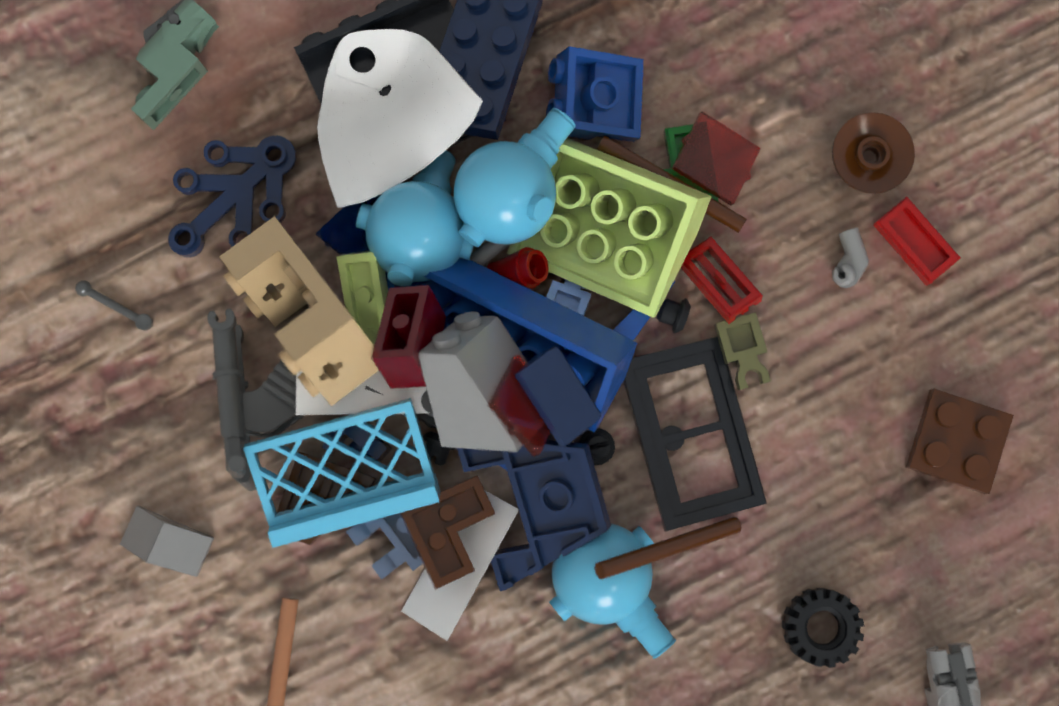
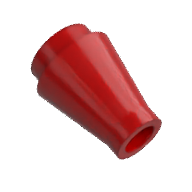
M531 247L522 248L499 261L489 263L487 266L488 269L526 288H536L546 280L549 271L545 255Z

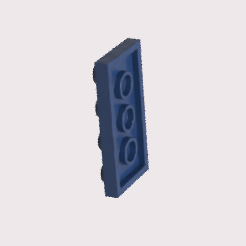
M457 0L439 52L482 99V104L474 121L463 134L494 140L499 139L542 7V0Z

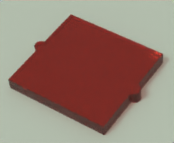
M702 111L699 113L689 135L682 138L684 145L672 169L731 206L735 203L744 182L751 179L749 172L761 148Z
M518 354L512 357L487 406L508 428V433L511 436L515 435L533 456L541 453L550 430L515 378V374L526 364L524 359Z

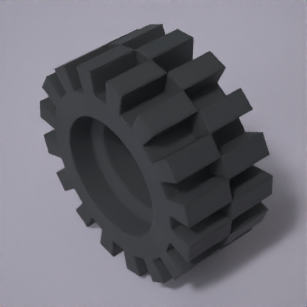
M816 588L815 590L808 589L802 591L803 594L795 596L791 600L793 603L790 608L786 606L784 614H787L785 621L782 620V628L785 629L786 634L783 635L785 642L790 645V650L795 655L814 666H827L831 668L836 667V663H846L850 660L848 656L851 653L856 655L860 649L856 647L858 641L863 642L864 634L860 633V627H864V621L858 616L860 610L850 602L851 599L833 590ZM818 611H829L838 622V632L835 638L824 644L815 643L807 632L809 618Z

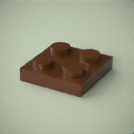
M935 388L930 389L905 468L982 494H990L1014 415Z

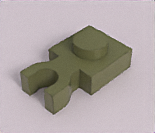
M756 312L736 317V320L730 324L726 320L716 323L714 327L725 364L732 362L737 364L735 382L738 391L748 388L745 380L747 371H754L758 374L760 385L770 382L768 370L758 360V355L767 353V348Z

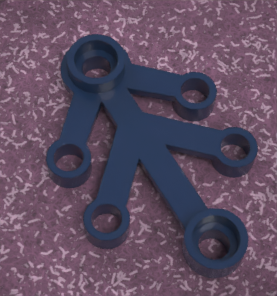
M276 135L269 136L263 139L257 147H228L219 140H213L206 144L203 154L208 163L213 167H224L228 162L253 164L243 175L196 174L189 168L178 170L173 177V183L182 194L193 195L197 191L223 193L192 222L180 223L171 229L168 236L171 249L185 258L198 255L204 248V234L235 205V228L229 234L231 247L236 245V238L239 234H251L254 188L264 178H266V200L259 207L260 217L265 222L270 220V218L266 217V210L268 207L276 205L279 207V214L276 219L282 223L286 217V210L282 205L283 175L291 171L296 162L295 148L288 139ZM216 148H222L224 150L222 158L212 160L211 152ZM273 149L282 151L281 158L277 161L268 160V154ZM193 176V184L188 188H182L181 180L183 177ZM183 232H189L191 235L190 242L186 245H179V235Z

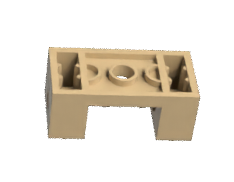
M275 216L219 256L229 270L223 277L238 296L244 292L248 294L243 300L257 318L265 315L276 327L304 305L309 304L310 308L274 335L285 349L278 354L294 376L300 371L303 372L298 376V379L313 398L320 393L332 406L379 371L371 359L374 350L371 341Z

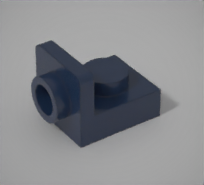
M354 425L345 428L338 441L344 443L349 437L353 441L348 446L361 452L371 433ZM337 430L325 434L334 437ZM376 436L365 455L374 458L376 461H382L392 448ZM325 443L322 448L327 450L329 445ZM333 448L331 453H335L338 449Z

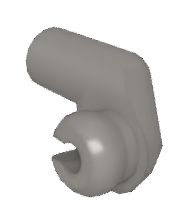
M858 228L849 229L838 234L845 254L833 269L832 279L843 288H850L857 284L869 264Z

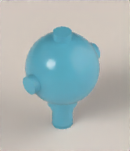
M552 108L540 125L533 129L530 134L524 133L517 143L512 141L489 143L478 148L467 157L461 165L454 183V202L459 217L464 223L458 232L466 241L478 248L484 240L496 244H514L529 239L546 225L553 213L556 202V184L551 168L558 160L557 153L560 151L559 147L576 127L568 115L557 108Z
M444 151L419 174L415 175L412 181L397 184L380 195L373 205L362 203L356 227L366 230V241L369 251L373 252L380 267L388 273L387 278L395 285L407 287L412 282L429 281L430 279L424 277L429 272L447 269L454 265L459 258L470 260L474 246L466 241L458 232L464 223L459 217L454 198L451 196L450 177L456 159L448 151Z
M611 523V527L607 532L564 557L561 554L559 558L553 561L552 583L556 596L549 603L564 621L574 615L578 619L592 624L606 625L616 623L623 633L629 632L632 637H636L653 659L663 654L676 641L659 620V615L654 610L656 605L648 596L653 579L652 563L603 580L599 579L595 573V564L597 562L654 544L640 526L631 532L624 527Z

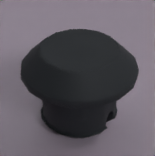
M667 298L658 311L657 319L659 322L673 326V333H677L684 329L691 306L686 298L682 299L681 303Z
M600 428L595 432L588 430L580 437L579 443L589 445L594 465H602L612 458L615 451V441L606 430Z
M430 431L423 435V439L427 441L426 449L430 462L435 455L436 460L434 464L440 466L446 464L450 449L455 450L457 448L441 447L438 433Z

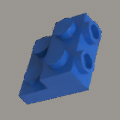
M571 46L567 47L557 54L556 58H553L549 65L548 80L550 83H555V96L548 102L546 116L552 108H557L568 115L576 125L568 137L591 140L595 137L607 136L610 139L629 142L639 140L641 138L644 59Z

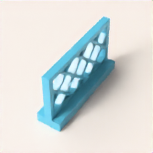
M411 398L253 441L243 446L269 525L267 533L272 548L440 502V486L436 473L432 469ZM405 412L409 428L402 441L380 429L387 416ZM379 419L375 426L367 423L369 421ZM356 425L371 433L361 452L338 441L345 428ZM337 430L334 437L325 434ZM411 435L413 437L415 447L407 444ZM376 436L398 447L387 466L365 455ZM315 437L329 445L319 463L296 452L304 439ZM296 442L292 449L284 446L286 444ZM272 448L287 456L278 475L261 467L257 452ZM333 448L356 459L346 477L324 466ZM402 451L419 458L423 470L422 473L407 477L393 470ZM292 459L314 470L305 489L283 478ZM361 462L383 473L377 485L365 488L351 480ZM319 473L341 484L335 497L323 499L310 492ZM388 476L395 479L385 483ZM266 479L273 482L270 489L268 488ZM278 485L300 496L294 508L276 512L271 496ZM346 488L353 490V492L343 494ZM305 499L312 502L302 506Z

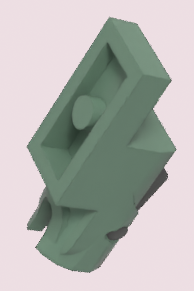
M181 0L169 9L165 15L143 31L146 44L140 49L136 60L157 81L139 92L135 99L136 104L131 110L153 130L208 72L194 53L196 51L198 53L202 52L219 26L194 0Z

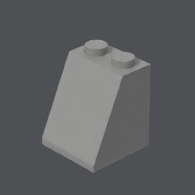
M478 312L460 314L443 332L436 334L433 337V341L418 353L441 447L517 452L544 423L515 378V374L527 363V360L498 316H480Z

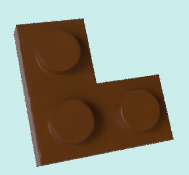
M478 475L440 492V502L400 513L435 590L475 571L458 532L495 515V511Z

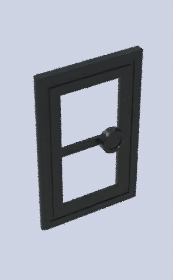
M718 337L632 358L623 382L664 531L767 504L728 364L724 362ZM704 364L720 421L685 431L676 426H668L661 430L647 378ZM722 429L738 487L681 503L667 451L678 450L687 438Z

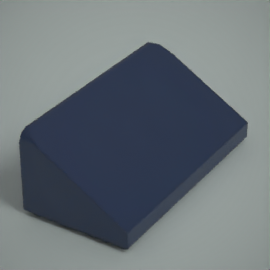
M557 346L534 355L515 374V378L561 448L577 438L601 417L600 411Z

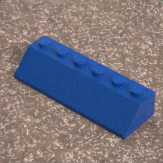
M459 258L454 265L447 269L429 272L424 276L430 279L429 281L412 282L410 286H407H430L446 315L443 331L454 322L458 315L467 312H478L480 316H498L527 362L534 355L557 346L601 413L599 420L588 428L592 432L598 429L627 375L638 342L474 261ZM387 279L388 291L389 288L402 287L393 284Z

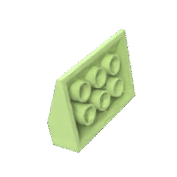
M566 138L559 147L560 151L557 153L558 160L551 168L556 184V202L551 217L546 225L534 236L522 242L510 244L507 254L510 255L525 247L539 250L547 259L548 272L654 318L698 234L712 196Z

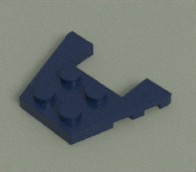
M529 438L517 452L457 448L464 472L501 464L506 465L529 544L498 549L491 564L500 591L511 588L521 579L543 569L545 565L559 558L561 554L564 557L607 532L611 527L588 444L570 442L561 448L556 440Z

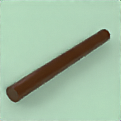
M607 136L603 137L597 148L601 152L695 189ZM712 198L705 213L737 233L740 232L747 220Z
M732 517L597 562L595 564V573L601 580L737 534L741 532V523L738 518Z

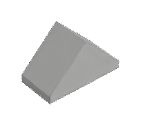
M136 506L120 545L147 563L197 577L214 537L141 506Z

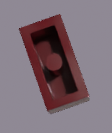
M429 285L389 288L371 359L390 388L426 387L418 353L433 341V337L436 334L443 332L446 315Z

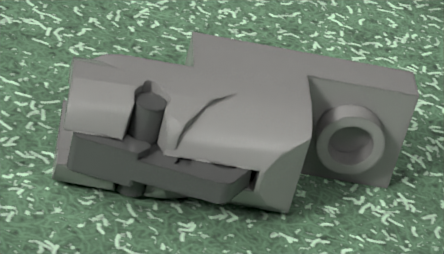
M950 643L948 644L949 654H947V650L938 649L937 646L926 649V666L931 687L925 689L927 705L981 706V693L971 644Z

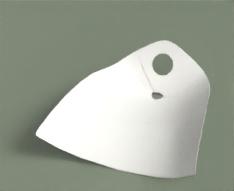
M400 29L357 31L344 36L335 49L325 79L317 132L322 161L338 208L362 203L381 195L389 188L404 182L426 168L461 137L477 115L482 99L469 87L440 52L426 38L419 34ZM367 47L375 55V65L369 72L360 73L352 68L349 58L355 48ZM391 85V91L388 95L381 96L379 94L383 87Z

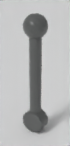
M83 280L76 284L75 291L79 296L88 295L133 320L136 327L140 330L147 331L152 328L153 319L149 315H139L92 289L88 281Z

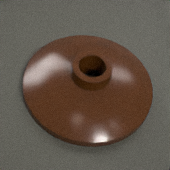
M864 113L851 118L840 128L832 146V160L840 178L853 189L869 194L884 193L900 185L911 172L915 159L914 143L908 130L895 118L882 113ZM864 151H872L876 155V162L868 163L863 157Z

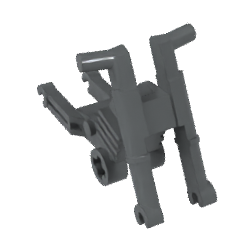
M232 309L225 311L226 320L222 323L218 322L219 318L215 311H209L207 320L212 328L215 372L212 373V376L217 384L220 432L224 438L226 470L245 489L255 491L256 486L243 446L246 443H250V436L268 438L279 435L305 416L296 415V375L294 376L280 359V362L276 364L273 372L268 375L267 380L262 383L261 387L254 391L246 392L249 386L248 381H245L242 355L244 332L241 326L237 324L236 316ZM368 386L365 387L366 390L381 394ZM425 391L422 395L421 403L428 413L416 414L419 421L424 422L428 427L437 428L428 392Z

